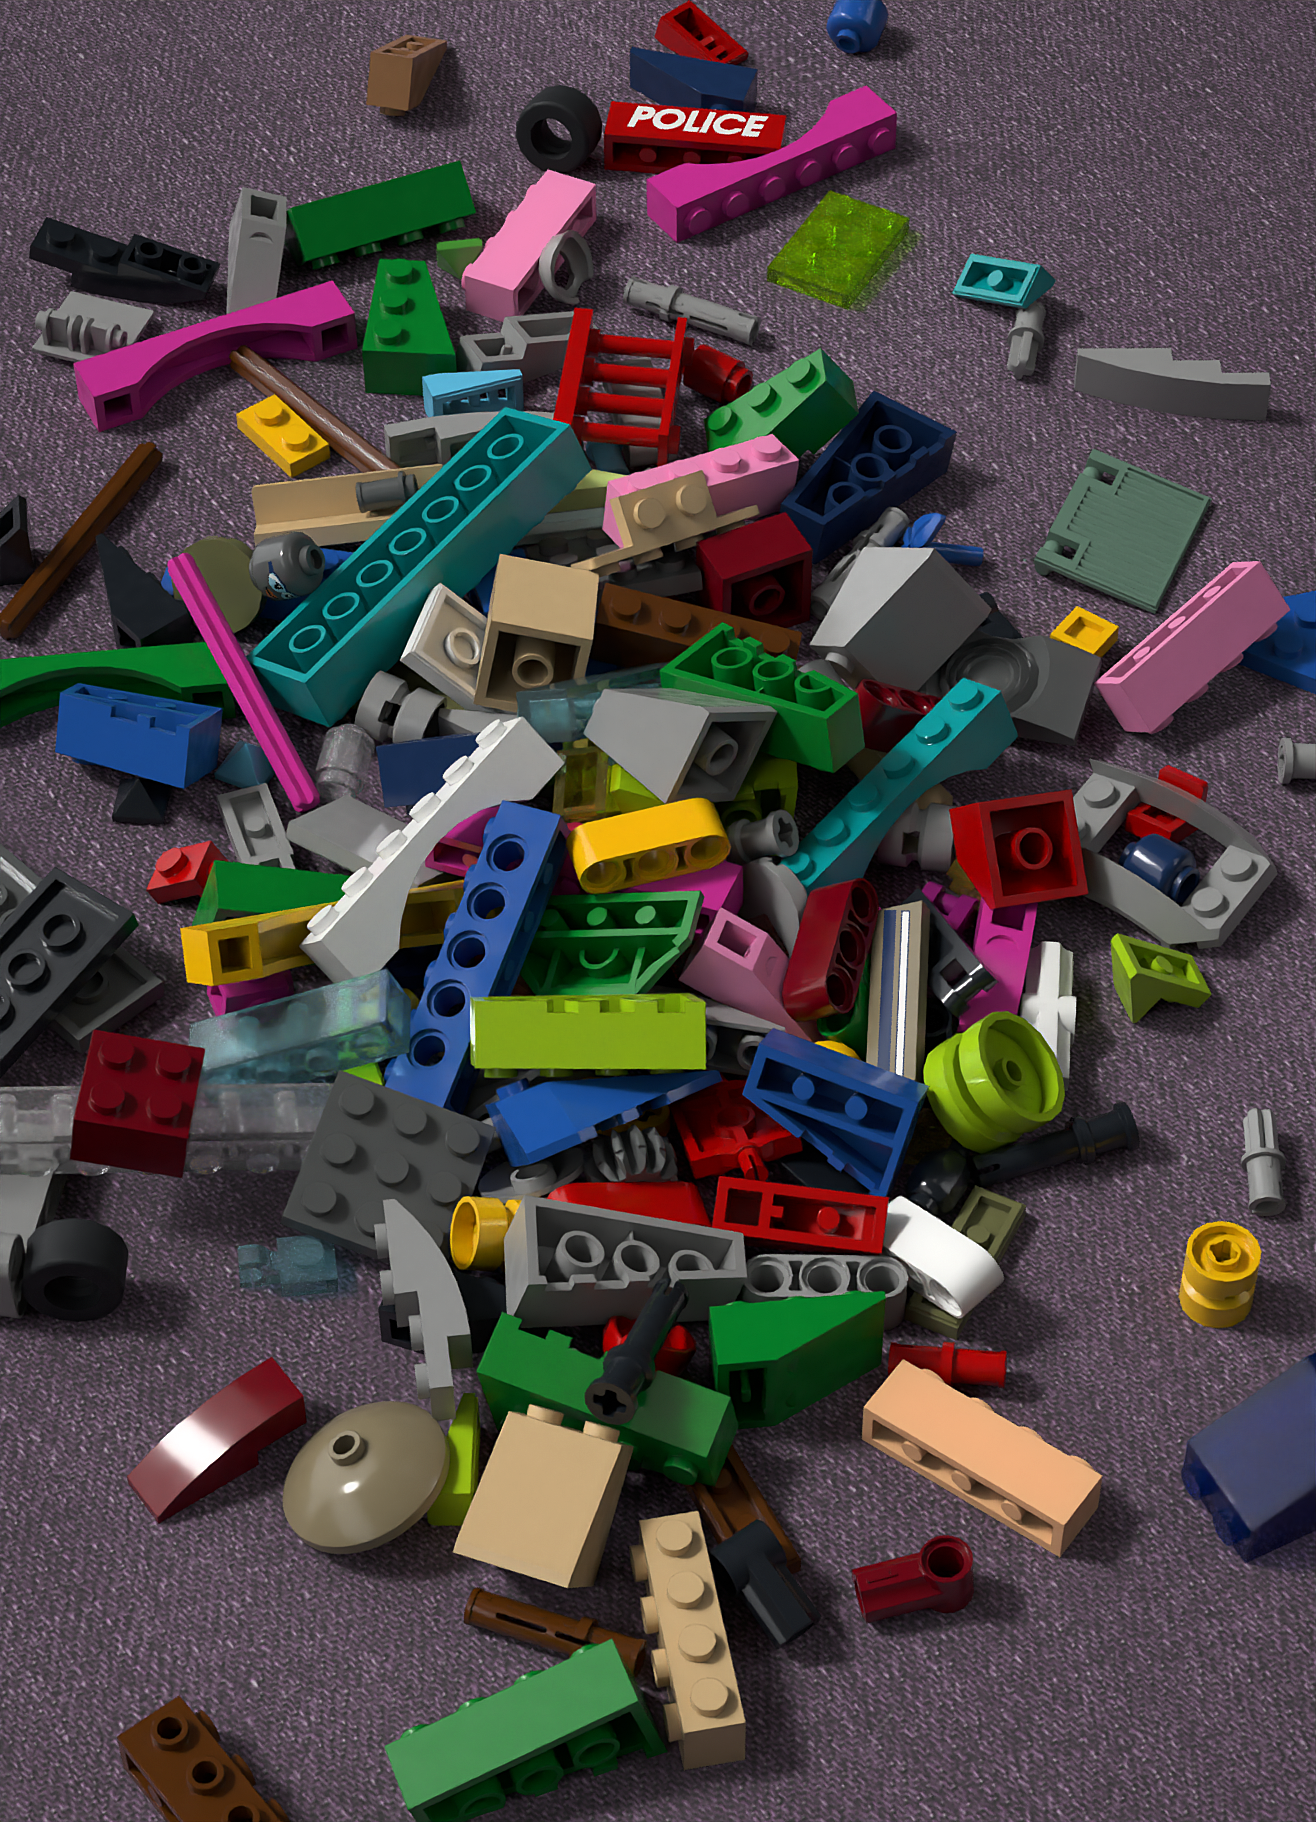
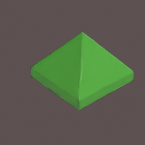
M474 238L438 242L436 244L437 266L462 280L465 268L470 263L473 264L483 252L482 239Z

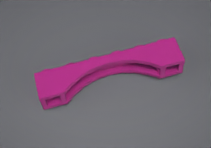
M868 86L861 87L831 100L824 115L810 131L797 141L778 151L733 163H683L648 178L647 215L676 243L681 242L894 149L896 146L897 112Z
M333 280L75 362L73 365L78 397L98 432H102L142 419L150 408L174 387L193 376L230 364V352L237 350L240 345H247L264 359H298L312 362L356 349L358 347L355 313Z

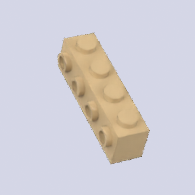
M694 1511L639 1520V1545L629 1546L634 1581H644L647 1597L640 1598L645 1633H655L658 1650L651 1651L657 1688L667 1687L670 1703L663 1704L662 1706L668 1742L678 1741L684 1770L745 1760L746 1721L699 1512Z

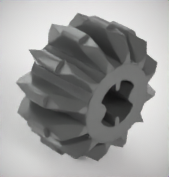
M633 1124L627 1131L617 1132L612 1129L610 1137L593 1140V1150L583 1155L585 1183L678 1181L676 1165L678 1160L674 1148L669 1144L667 1137L659 1135L655 1127H648L640 1131Z

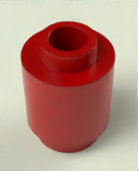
M702 344L694 350L692 366L684 365L682 373L685 387L723 405H726L728 402L731 403L749 392L753 380V372L746 369L743 361L706 344Z

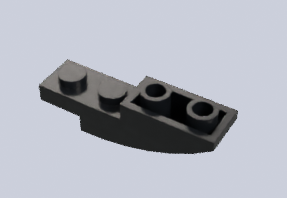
M46 217L30 246L29 259L72 273L70 287L97 295L144 303H181L205 299L220 269V263L135 233L129 244L126 245Z

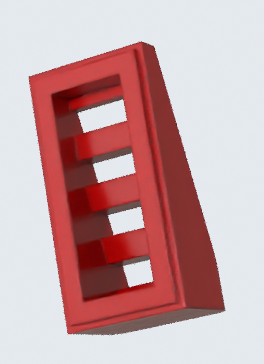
M691 0L666 13L659 19L654 38L681 56L731 65H738L748 58L749 52ZM711 46L714 49L709 51L707 47ZM722 53L727 55L721 60L717 58Z

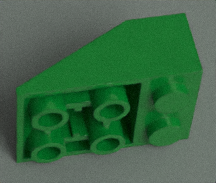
M849 1291L841 1295L810 1298L792 1296L784 1300L755 1303L735 1301L722 1306L709 1307L710 1387L713 1391L731 1397L739 1426L738 1429L775 1426L880 1366L884 1332L885 1291Z

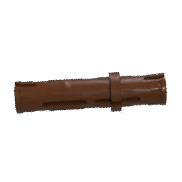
M475 1587L472 1590L464 1611V1624L475 1625L525 1643L568 1655L569 1658L576 1650L589 1645V1643L565 1637L564 1633L597 1644L613 1639L634 1678L638 1677L647 1654V1640L636 1639L599 1627L597 1619L583 1616L581 1620H577L532 1604H526L484 1591L480 1587ZM506 1615L543 1626L547 1631L508 1619Z

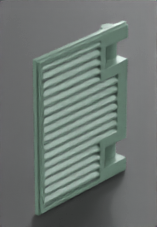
M1093 449L1088 457L1083 473L1079 474L1053 522L1044 546L1040 547L1033 561L1035 570L1040 575H1047L1052 571L1155 614L1212 498ZM1104 472L1116 476L1112 485L1100 481ZM1065 545L1077 550L1072 560L1061 556Z

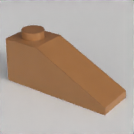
M404 35L372 51L370 54L366 105L380 107V113L391 116H404L406 111L420 105L447 49V40Z

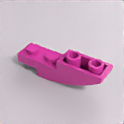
M981 896L972 950L999 982L987 993L982 989L968 1002L971 1008L959 1018L957 1032H965L971 1025L992 1012L1008 1011L1017 1015L1038 902L990 909Z

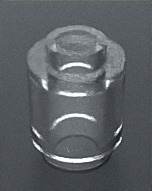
M343 724L339 727H333L326 732L314 773V778L317 782L316 788L325 799L335 801L345 795L356 799L357 794L363 791L375 750L374 740L363 728L353 724Z

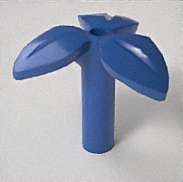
M929 513L923 515L914 522L912 528L908 527L903 537L904 544L901 545V548H935L948 563L978 567L982 564L984 556L982 547L931 542L946 520V516L943 514Z

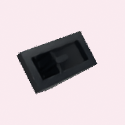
M20 495L16 496L0 512V586L25 584L36 570L35 546L27 500Z

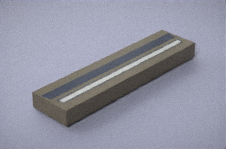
M921 900L879 910L871 947L866 1063L924 1084L923 1069L925 1060L930 909Z

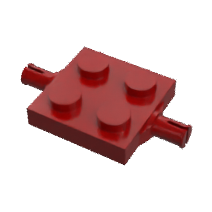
M719 1072L723 1081L668 1104L670 1120L695 1179L709 1175H722L732 1169L741 1167L745 1179L756 1180L755 1172L759 1181H766L769 1172L764 1166L763 1161H775L785 1155L803 1151L801 1136L799 1138L794 1136L742 1095L747 1080L728 1081L724 1073Z

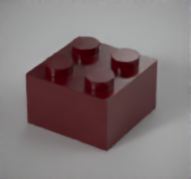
M786 512L697 541L696 565L701 570L703 590L696 591V606L783 628H789L809 621L813 549Z
M93 1029L73 1119L69 1160L183 1178L200 1092L206 1048Z

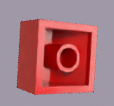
M1072 789L977 802L949 809L957 862L990 909L1088 894Z

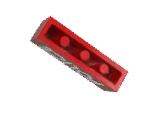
M611 101L604 131V169L660 174L683 163L720 164L757 158L778 151L786 146V115Z

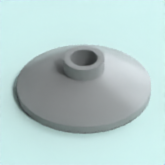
M570 1147L533 1164L510 1167L507 1160L494 1167L482 1177L478 1184L480 1196L498 1198L503 1204H506L507 1200H522L524 1195L547 1199L549 1194L556 1188L570 1184L584 1171V1152L581 1149Z

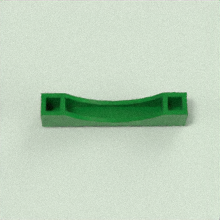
M206 642L0 659V728L29 714L59 706L60 693L77 683L223 708L222 719L236 718L235 696Z

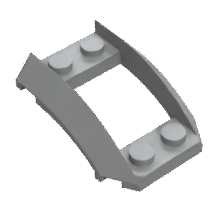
M1089 759L1093 774L1073 797L1088 894L1083 896L1129 919L1159 940L1163 947L1174 949L1177 944L1192 942L1197 943L1198 949L1221 947L1277 876L1276 866L1253 835L1203 800L1160 779L1113 763ZM1140 801L1188 822L1227 848L1181 907L1136 874L1098 854L1127 818V812L1135 808Z

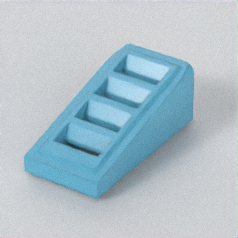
M520 369L440 373L422 377L424 409L427 417L473 412L501 411L504 407L524 411L523 376ZM506 388V397L498 398V390ZM486 393L487 398L480 399V394Z

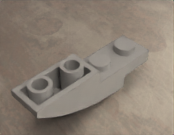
M395 1199L383 1200L385 1223L374 1224L378 1259L389 1258L391 1269L379 1271L383 1306L395 1305L397 1328L409 1326L412 1351L424 1350L425 1363L414 1364L418 1400L430 1398L432 1418H435L436 1421L456 1419L451 1370L473 1367L471 1333L466 1308L457 1281L446 1258L430 1234Z

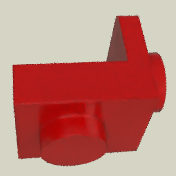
M1170 765L1160 769L1158 779L1172 784L1206 802L1209 787L1206 781ZM1143 802L1127 812L1125 831L1141 838L1154 833L1178 844L1198 830V828L1188 822Z
M212 841L169 849L163 852L157 860L156 869L146 891L158 904L194 895L202 897L214 860H228Z

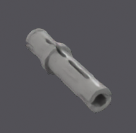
M633 275L632 279L628 280L624 290V304L640 307L659 314L660 319L668 322L677 320L678 317L687 318L688 324L734 338L748 345H752V342H755L760 330V317L683 293L681 287L672 284L669 287L660 286Z
M896 507L886 508L869 530L861 531L853 540L851 551L844 556L827 575L826 579L811 593L810 613L813 616L824 620L863 547H893L905 534L907 528L910 527L908 525L910 520L902 510Z

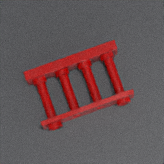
M575 308L553 420L570 424L580 446L583 445V441L658 448L657 467L668 464L669 454L678 455L681 426L674 425L683 367L684 365L692 366L695 338L686 337L687 318L678 317L673 341L601 334V329L593 328V309ZM599 353L671 359L669 369L596 363V358L591 357H599ZM594 382L666 388L665 398L660 399L590 392V387L585 386H593ZM591 411L661 418L660 428L656 429L585 422V417H580L579 415L588 416V412Z

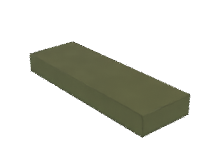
M975 1185L954 1221L952 1228L984 1248L999 1265L1025 1218L1026 1205ZM914 1291L905 1307L904 1319L957 1341L974 1308L964 1317L956 1318Z

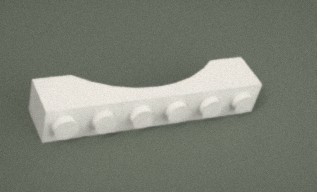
M523 716L504 723L498 719L489 724L477 736L475 741L480 746L469 758L467 756L461 757L443 774V779L446 781L443 787L436 794L431 792L424 796L411 809L409 815L413 820L402 832L399 829L392 832L376 848V853L379 855L377 860L368 869L363 867L348 878L341 888L345 895L334 907L328 905L323 908L308 923L307 928L311 932L301 942L299 947L342 992L365 988L399 950L401 920L408 892L421 864L437 842L458 823L486 808L500 807L502 800L521 803L533 799L565 763Z

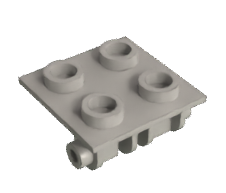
M71 291L58 311L49 308L46 312H38L35 326L37 329L42 330V334L32 347V352L78 362L129 346L138 341L155 315V312Z

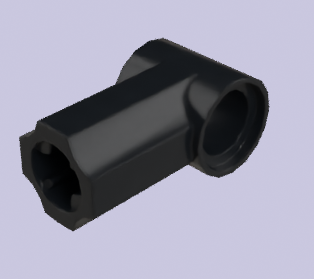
M759 1519L754 1520L708 1551L711 1570L718 1582L732 1597L738 1598L740 1596L777 1650L789 1645L805 1634L822 1618L786 1567L787 1558L774 1533L763 1521Z

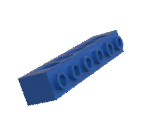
M502 800L496 817H491L488 820L483 834L484 846L477 863L472 864L465 875L463 884L464 895L458 910L451 913L446 921L442 949L437 961H432L426 970L424 992L417 1009H413L406 1019L404 1041L397 1058H393L386 1067L384 1073L385 1087L458 1114H463L481 1069L475 1068L471 1064L470 997L511 996L568 854L566 839L571 831L561 815ZM517 859H524L516 869L505 871L511 862ZM504 907L497 917L485 919L487 914L494 908ZM477 955H485L478 965L466 968L470 959ZM465 1003L463 1009L457 1015L446 1017L448 1010L452 1006ZM438 1052H445L444 1057L439 1063L433 1066H426L428 1059Z

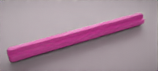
M182 553L177 557L171 558L167 563L168 572L295 811L302 813L316 807L320 803V794L194 558L189 553Z

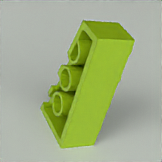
M691 993L470 997L471 1064L475 1068H484V1077L488 1078L517 1077L518 1069H540V1076L544 1077L573 1076V1069H595V1075L600 1076L628 1075V1069H650V1074L683 1073V1069H706V1002Z

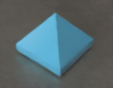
M239 740L215 772V779L244 789L264 783L268 784L275 772L262 747Z

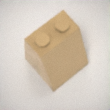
M504 554L499 555L473 704L533 716L575 719L593 642L599 573Z
M529 1404L527 1414L509 1411L457 1537L453 1552L565 1588L594 1586L634 1447L617 1442L620 1430L586 1421L584 1429L581 1431L561 1425L564 1414L548 1408Z

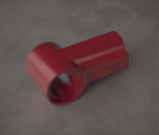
M937 1536L928 1540L919 1553L852 1569V1581L862 1618H864L867 1624L926 1608H931L941 1613H955L964 1609L971 1602L974 1594L973 1555L968 1544L954 1536ZM942 1571H951L957 1575L943 1578L935 1574Z

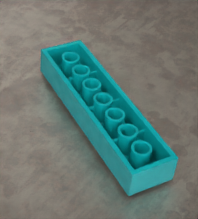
M504 407L246 656L272 706L328 727L342 719L349 709L364 695L375 674L379 671L387 672L401 658L430 590L439 583H442L462 598L468 591L475 588L481 579L498 563L500 554L509 555L513 547L533 527L539 525L545 516L566 495L573 492L577 484L592 470L571 425Z

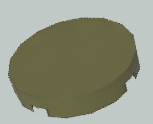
M207 536L185 548L182 553H189L194 558L230 628L235 633L257 620L265 609L268 597L265 598V595L253 585L250 578L249 562L254 551L244 542L234 538L226 539L218 536ZM171 579L174 599H182L178 589L176 588L173 580Z

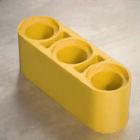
M705 798L686 799L587 822L572 830L566 839V847L581 887L586 892L592 894L608 893L706 870L723 862L731 849L714 804Z

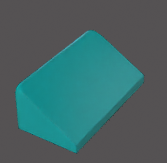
M970 254L952 294L955 297L1026 309L1055 284L1056 280L1041 265Z

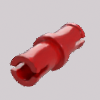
M943 1341L942 1347L906 1345L891 1342L888 1377L904 1359L919 1369L933 1371L942 1378L945 1384L952 1388L953 1383L1005 1388L1007 1372L1006 1350H1001L1000 1352L956 1348L955 1342Z

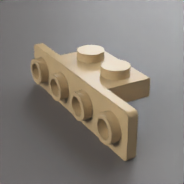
M703 470L610 499L609 501L624 547L571 564L570 566L571 568L597 572L599 577L621 571L620 560L632 557L634 564L638 565L663 557L661 547L671 543L675 544L677 551L696 546L697 541L704 539V532L716 529L717 534H721L745 526L744 519L759 515L760 512L758 506L753 505L717 516Z

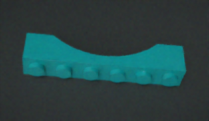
M962 678L798 844L796 853L785 857L778 865L783 863L794 872L804 886L807 896L815 888L863 878L874 852L890 827L909 805L925 791L948 777L970 770L987 769L1018 737L1002 692Z

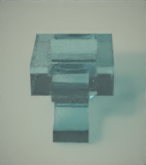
M311 1235L276 1238L277 1252L270 1251L268 1248L256 1244L243 1245L237 1248L240 1287L257 1288L263 1285L280 1283L281 1297L338 1292V1276L333 1243Z

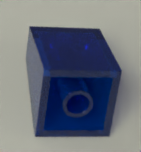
M1316 1353L1303 1358L1187 1442L1184 1465L1181 1469L1183 1484L1193 1499H1201L1213 1516L1215 1530L1222 1542L1227 1546L1233 1545L1245 1564L1316 1531Z

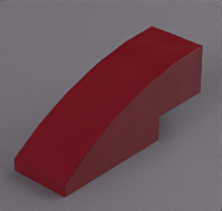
M270 1357L238 1377L179 1423L127 1476L128 1484L159 1524L258 1466L257 1452L307 1423L304 1396L274 1358Z

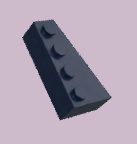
M873 391L858 409L859 414L842 428L781 503L779 514L783 512L788 514L813 549L812 564H817L857 536L861 531L874 524L886 508L898 507L948 471L957 431Z

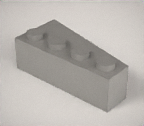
M523 1196L504 1237L507 1314L522 1319L520 1328L606 1325L612 1316L619 1315L630 1320L636 1319L652 1294L656 1282L664 1278H671L670 1285L664 1295L668 1296L676 1280L681 1282L689 1292V1302L680 1313L676 1322L709 1321V1307L722 1306L734 1302L747 1279L743 1233L534 1196Z

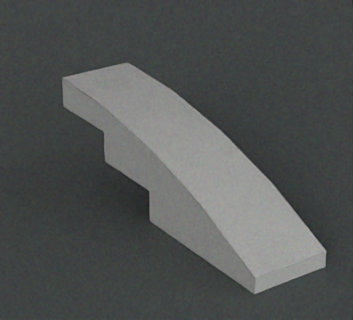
M1171 348L1077 349L1074 390L1120 404L1171 414L1214 419L1266 421L1271 388L1269 373H1222L1220 360L1173 361Z
M500 411L432 416L384 425L386 456L402 468L432 463L444 466ZM523 411L552 420L554 417V413ZM583 441V445L581 446L583 452H584V441Z

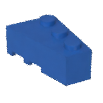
M77 683L60 693L55 752L72 757V761L75 763L102 765L185 789L217 768L223 708Z
M773 1028L758 1045L742 1095L797 1138L801 1136L826 1155L828 1157L827 1162L840 1172L842 1169L868 1188L870 1190L869 1195L888 1197L896 1185L929 1086Z

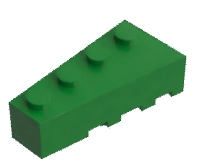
M502 1312L476 1371L498 1431H501L509 1411L527 1414L529 1404L541 1406L563 1413L561 1425L583 1431L586 1421L620 1430L617 1442L634 1447L627 1470L636 1471L641 1467L663 1473L672 1481L680 1484L692 1485L698 1482L715 1487L739 1427L731 1397L658 1370L651 1386L639 1393L637 1397L638 1408L633 1418L626 1424L614 1425L605 1423L589 1411L585 1404L584 1395L589 1384L596 1378H600L603 1374V1361L608 1351L600 1359L588 1356L570 1346L572 1343L571 1337L549 1330L546 1339L519 1330L522 1325V1319Z

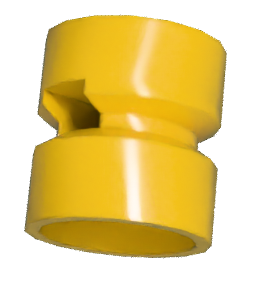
M466 1196L458 1202L451 1222L450 1247L454 1264L460 1270L495 1271L500 1267L505 1272L504 1237L522 1200H507L504 1206L498 1198Z
M1217 1221L1202 1225L1195 1229L1189 1237L1179 1301L1182 1310L1193 1321L1206 1327L1218 1329L1232 1327L1243 1321L1251 1311L1261 1249L1258 1240L1249 1230L1236 1223Z

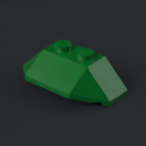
M701 891L551 895L519 974L536 996L646 994L693 942L705 896Z

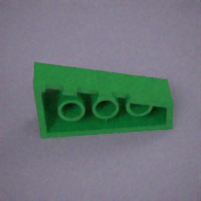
M724 622L720 623L659 670L662 688H674L768 705L774 708L777 714L758 751L771 754L776 758L788 759L815 767L820 771L835 773L865 748L857 692L815 670L806 673L797 670L796 660L785 654L775 658L765 653L763 643L750 636L742 641L735 637L734 628Z
M613 1639L601 1644L595 1643L583 1646L576 1650L569 1659L544 1671L528 1672L519 1677L512 1686L489 1697L471 1699L462 1704L457 1712L432 1724L416 1725L405 1731L400 1739L384 1746L406 1807L416 1822H463L503 1808L506 1803L505 1795L518 1792L522 1795L534 1794L537 1797L557 1790L558 1782L563 1775L584 1768H591L594 1777L618 1769L616 1757L643 1749L647 1759L668 1752L644 1694Z

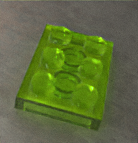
M829 190L768 265L767 281L848 310L907 235L910 218Z

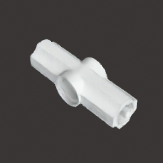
M1042 941L1037 947L1030 949L1026 969L1025 993L1021 994L1020 1017L1024 1018L1041 1033L1054 1052L1063 1074L1064 1089L1067 1091L1069 1084L1070 1045L1074 1043L1076 997L1072 996L1073 952L1063 948L1059 942Z

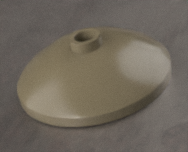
M400 1401L369 1403L352 1408L334 1417L320 1427L306 1441L287 1473L282 1501L284 1514L289 1525L297 1536L310 1547L333 1554L358 1553L381 1546L395 1539L422 1518L433 1505L445 1484L450 1466V1447L443 1429L436 1419L432 1418V1415L423 1408Z

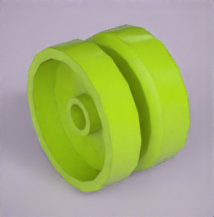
M1008 1011L992 1012L971 1025L965 1032L957 1033L936 1046L928 1053L923 1069L924 1084L929 1086L927 1097L938 1120L945 1130L962 1146L980 1154L1004 1148L1015 1142L1023 1133L1032 1132L1050 1122L1061 1112L1065 1098L1063 1074L1054 1052L1038 1030L1024 1018Z

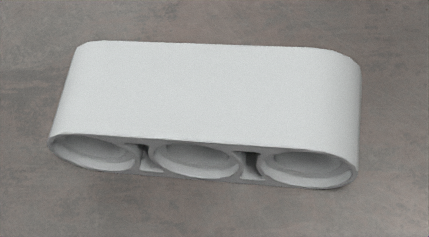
M902 1196L896 1197L889 1203L882 1255L873 1256L892 1257L901 1262L908 1274V1287L950 1315L962 1318L1003 1283L1004 1275L999 1265L980 1245Z

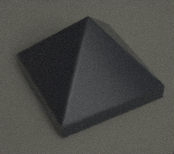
M121 779L112 813V821L163 825L172 785L151 779Z

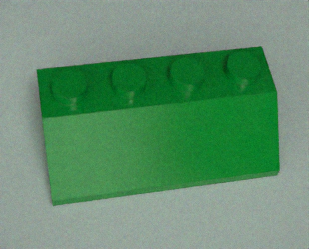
M455 161L291 207L286 211L284 243L298 267L311 263L313 270H319L340 263L337 255L354 251L355 257L361 258L382 251L380 243L396 239L397 245L403 246L424 239L422 231L438 227L439 233L445 234L464 228L466 226L463 219L475 214L476 210L461 161Z

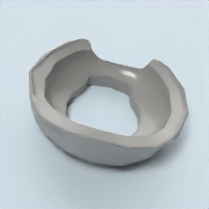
M567 230L564 233L553 236L543 248L539 258L538 271L541 282L546 291L560 302L573 305L578 304L579 299L576 297V294L581 284L585 280L593 278L594 275L593 261L588 244L578 232L573 230ZM559 253L562 255L567 272L569 273V279L565 288L557 286L554 281V268Z

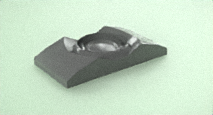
M976 629L917 692L943 698L962 678L969 679L1002 692L1018 737L1076 746L1095 687L1094 682L1097 681L1102 662L1099 656L1043 635L1009 639L991 636Z

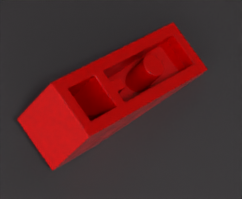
M719 1176L712 1228L743 1233L745 1246L782 1250L882 1255L889 1197Z

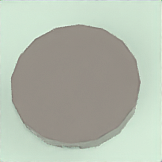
M762 857L742 865L744 903L737 917L768 933L790 959L808 896L804 886L791 869L783 863L776 866L771 862V858Z

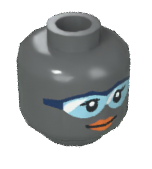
M288 532L264 539L256 545L249 562V574L253 585L273 601H286L310 595L320 586L325 569V557L322 550L310 536L303 532Z

